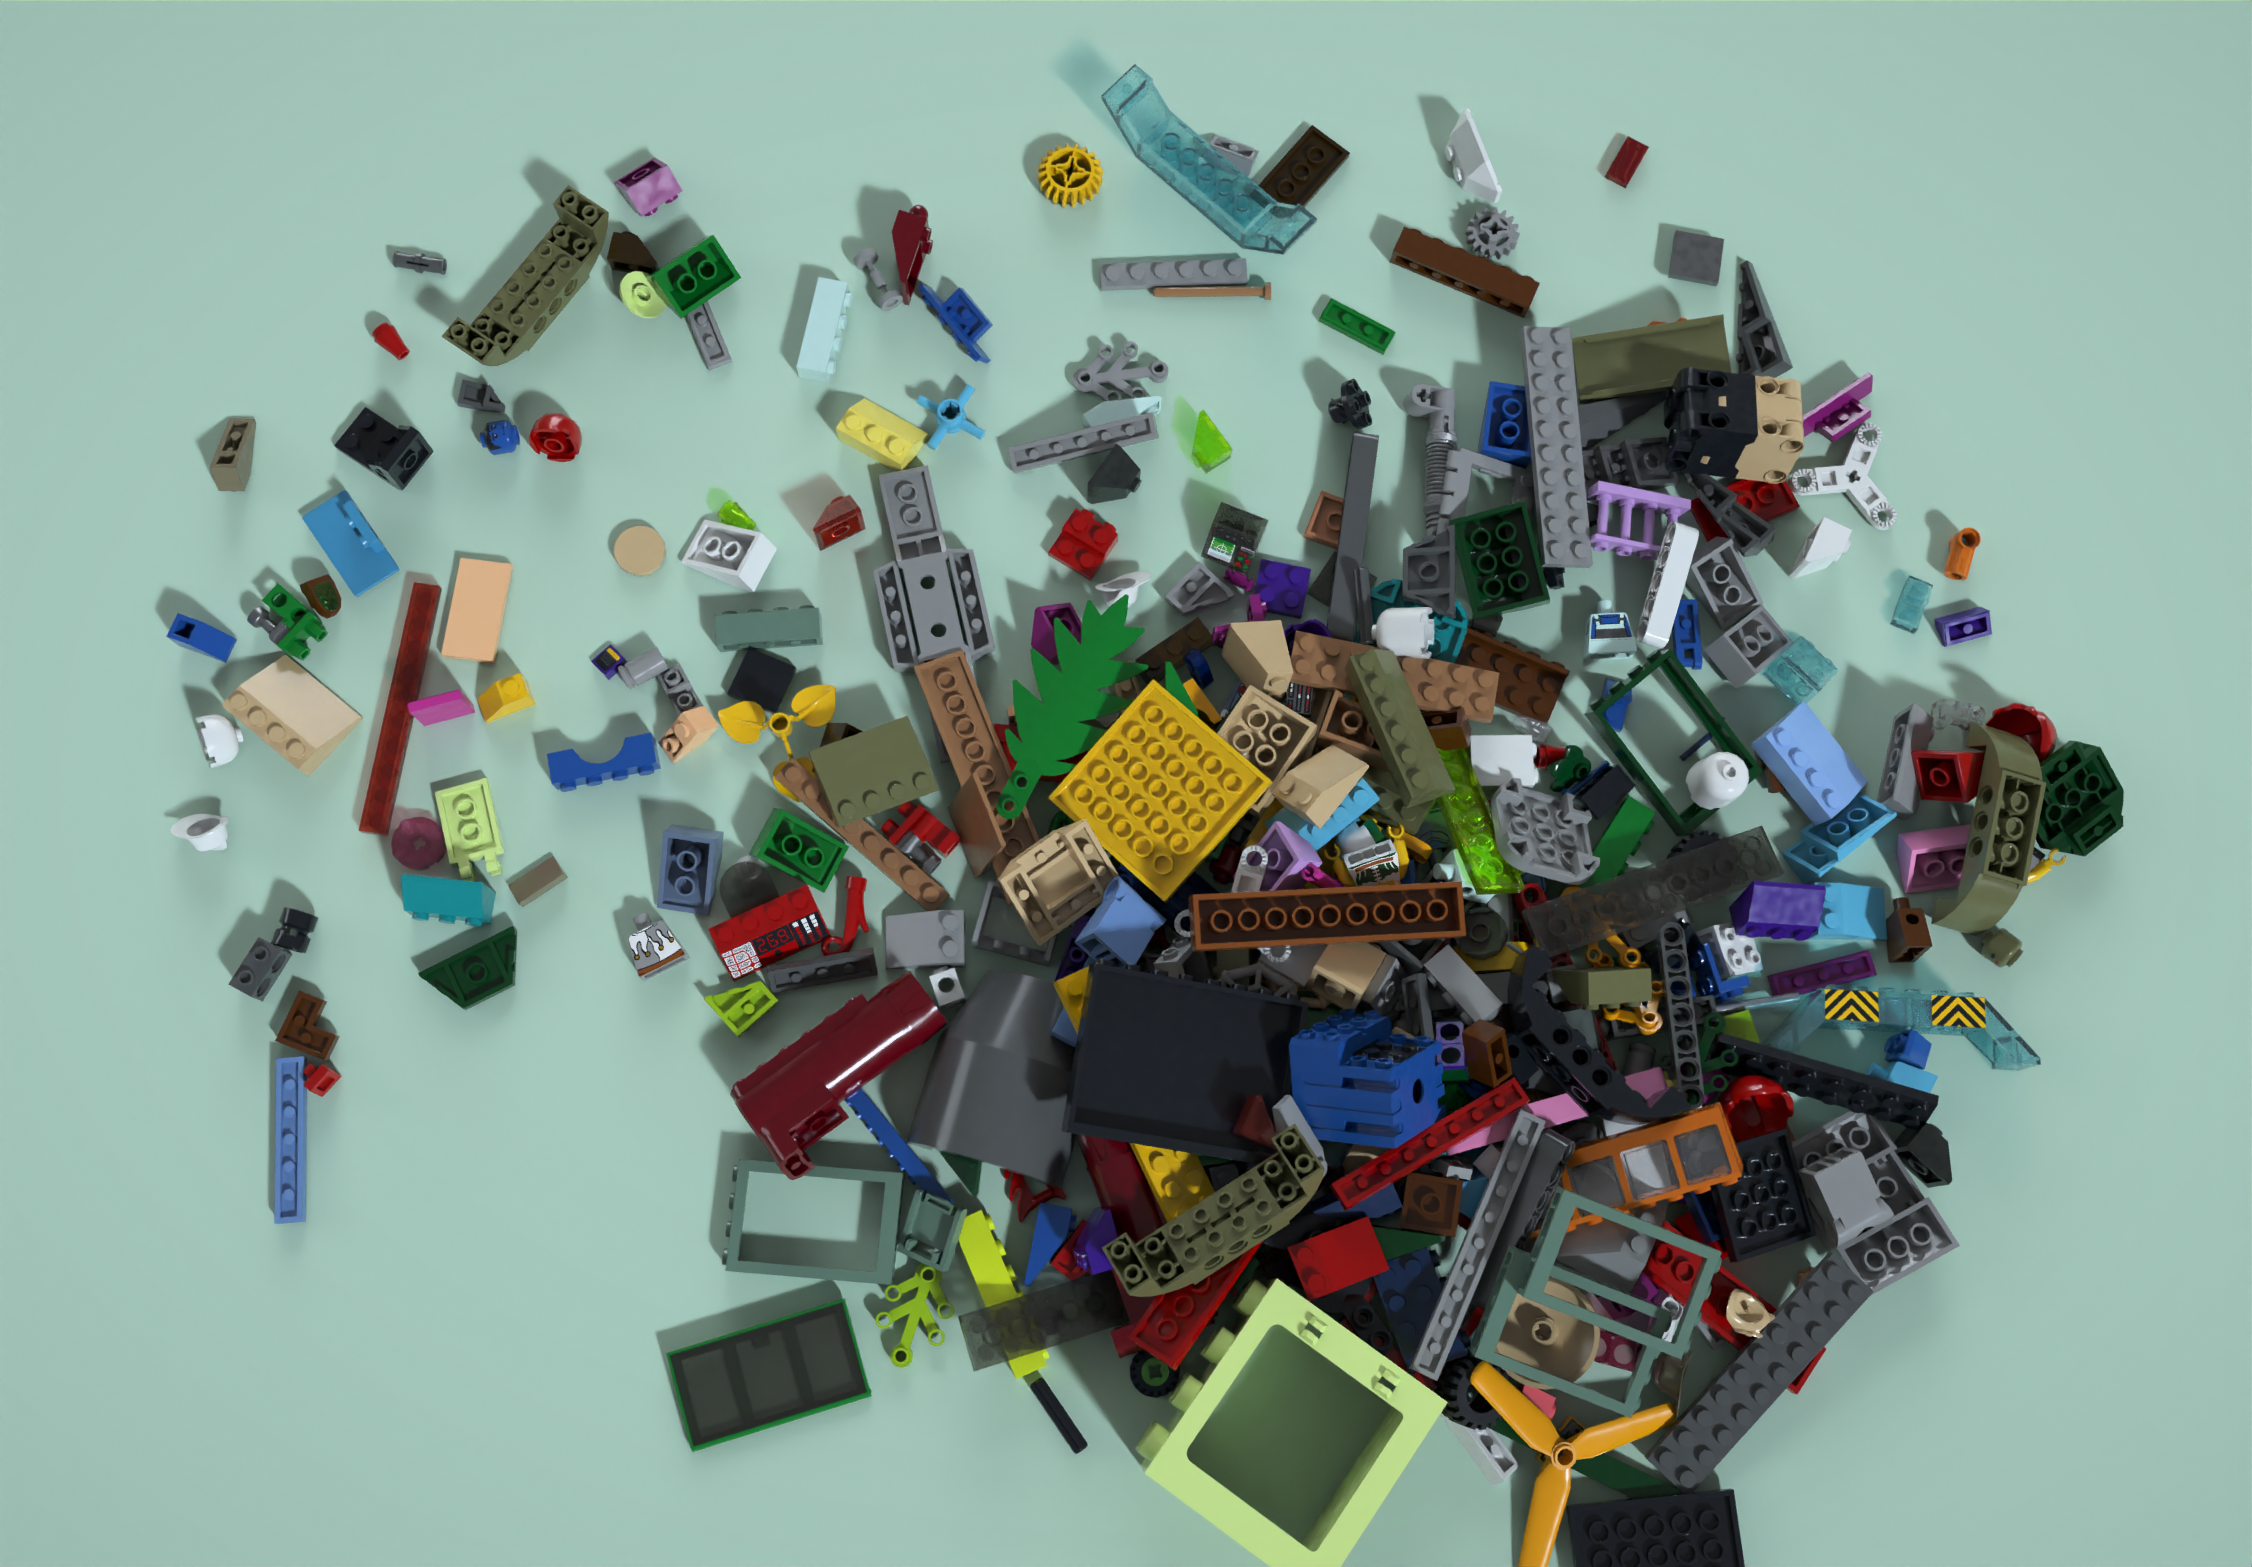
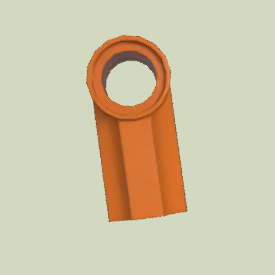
M1969 527L1964 528L1950 538V551L1943 572L1947 578L1963 581L1967 579L1975 548L1981 542V537L1977 530ZM1961 538L1967 541L1968 546L1963 544Z

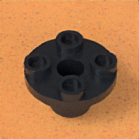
M1355 379L1343 382L1341 385V397L1335 400L1331 398L1328 405L1331 419L1335 423L1342 422L1343 424L1350 420L1357 429H1363L1372 425V418L1368 407L1371 405L1369 393L1362 391Z

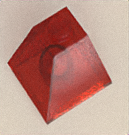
M850 495L835 498L825 508L813 528L820 551L866 529L861 509Z

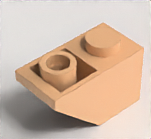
M705 705L684 711L658 744L671 762L674 763L706 742L719 725Z

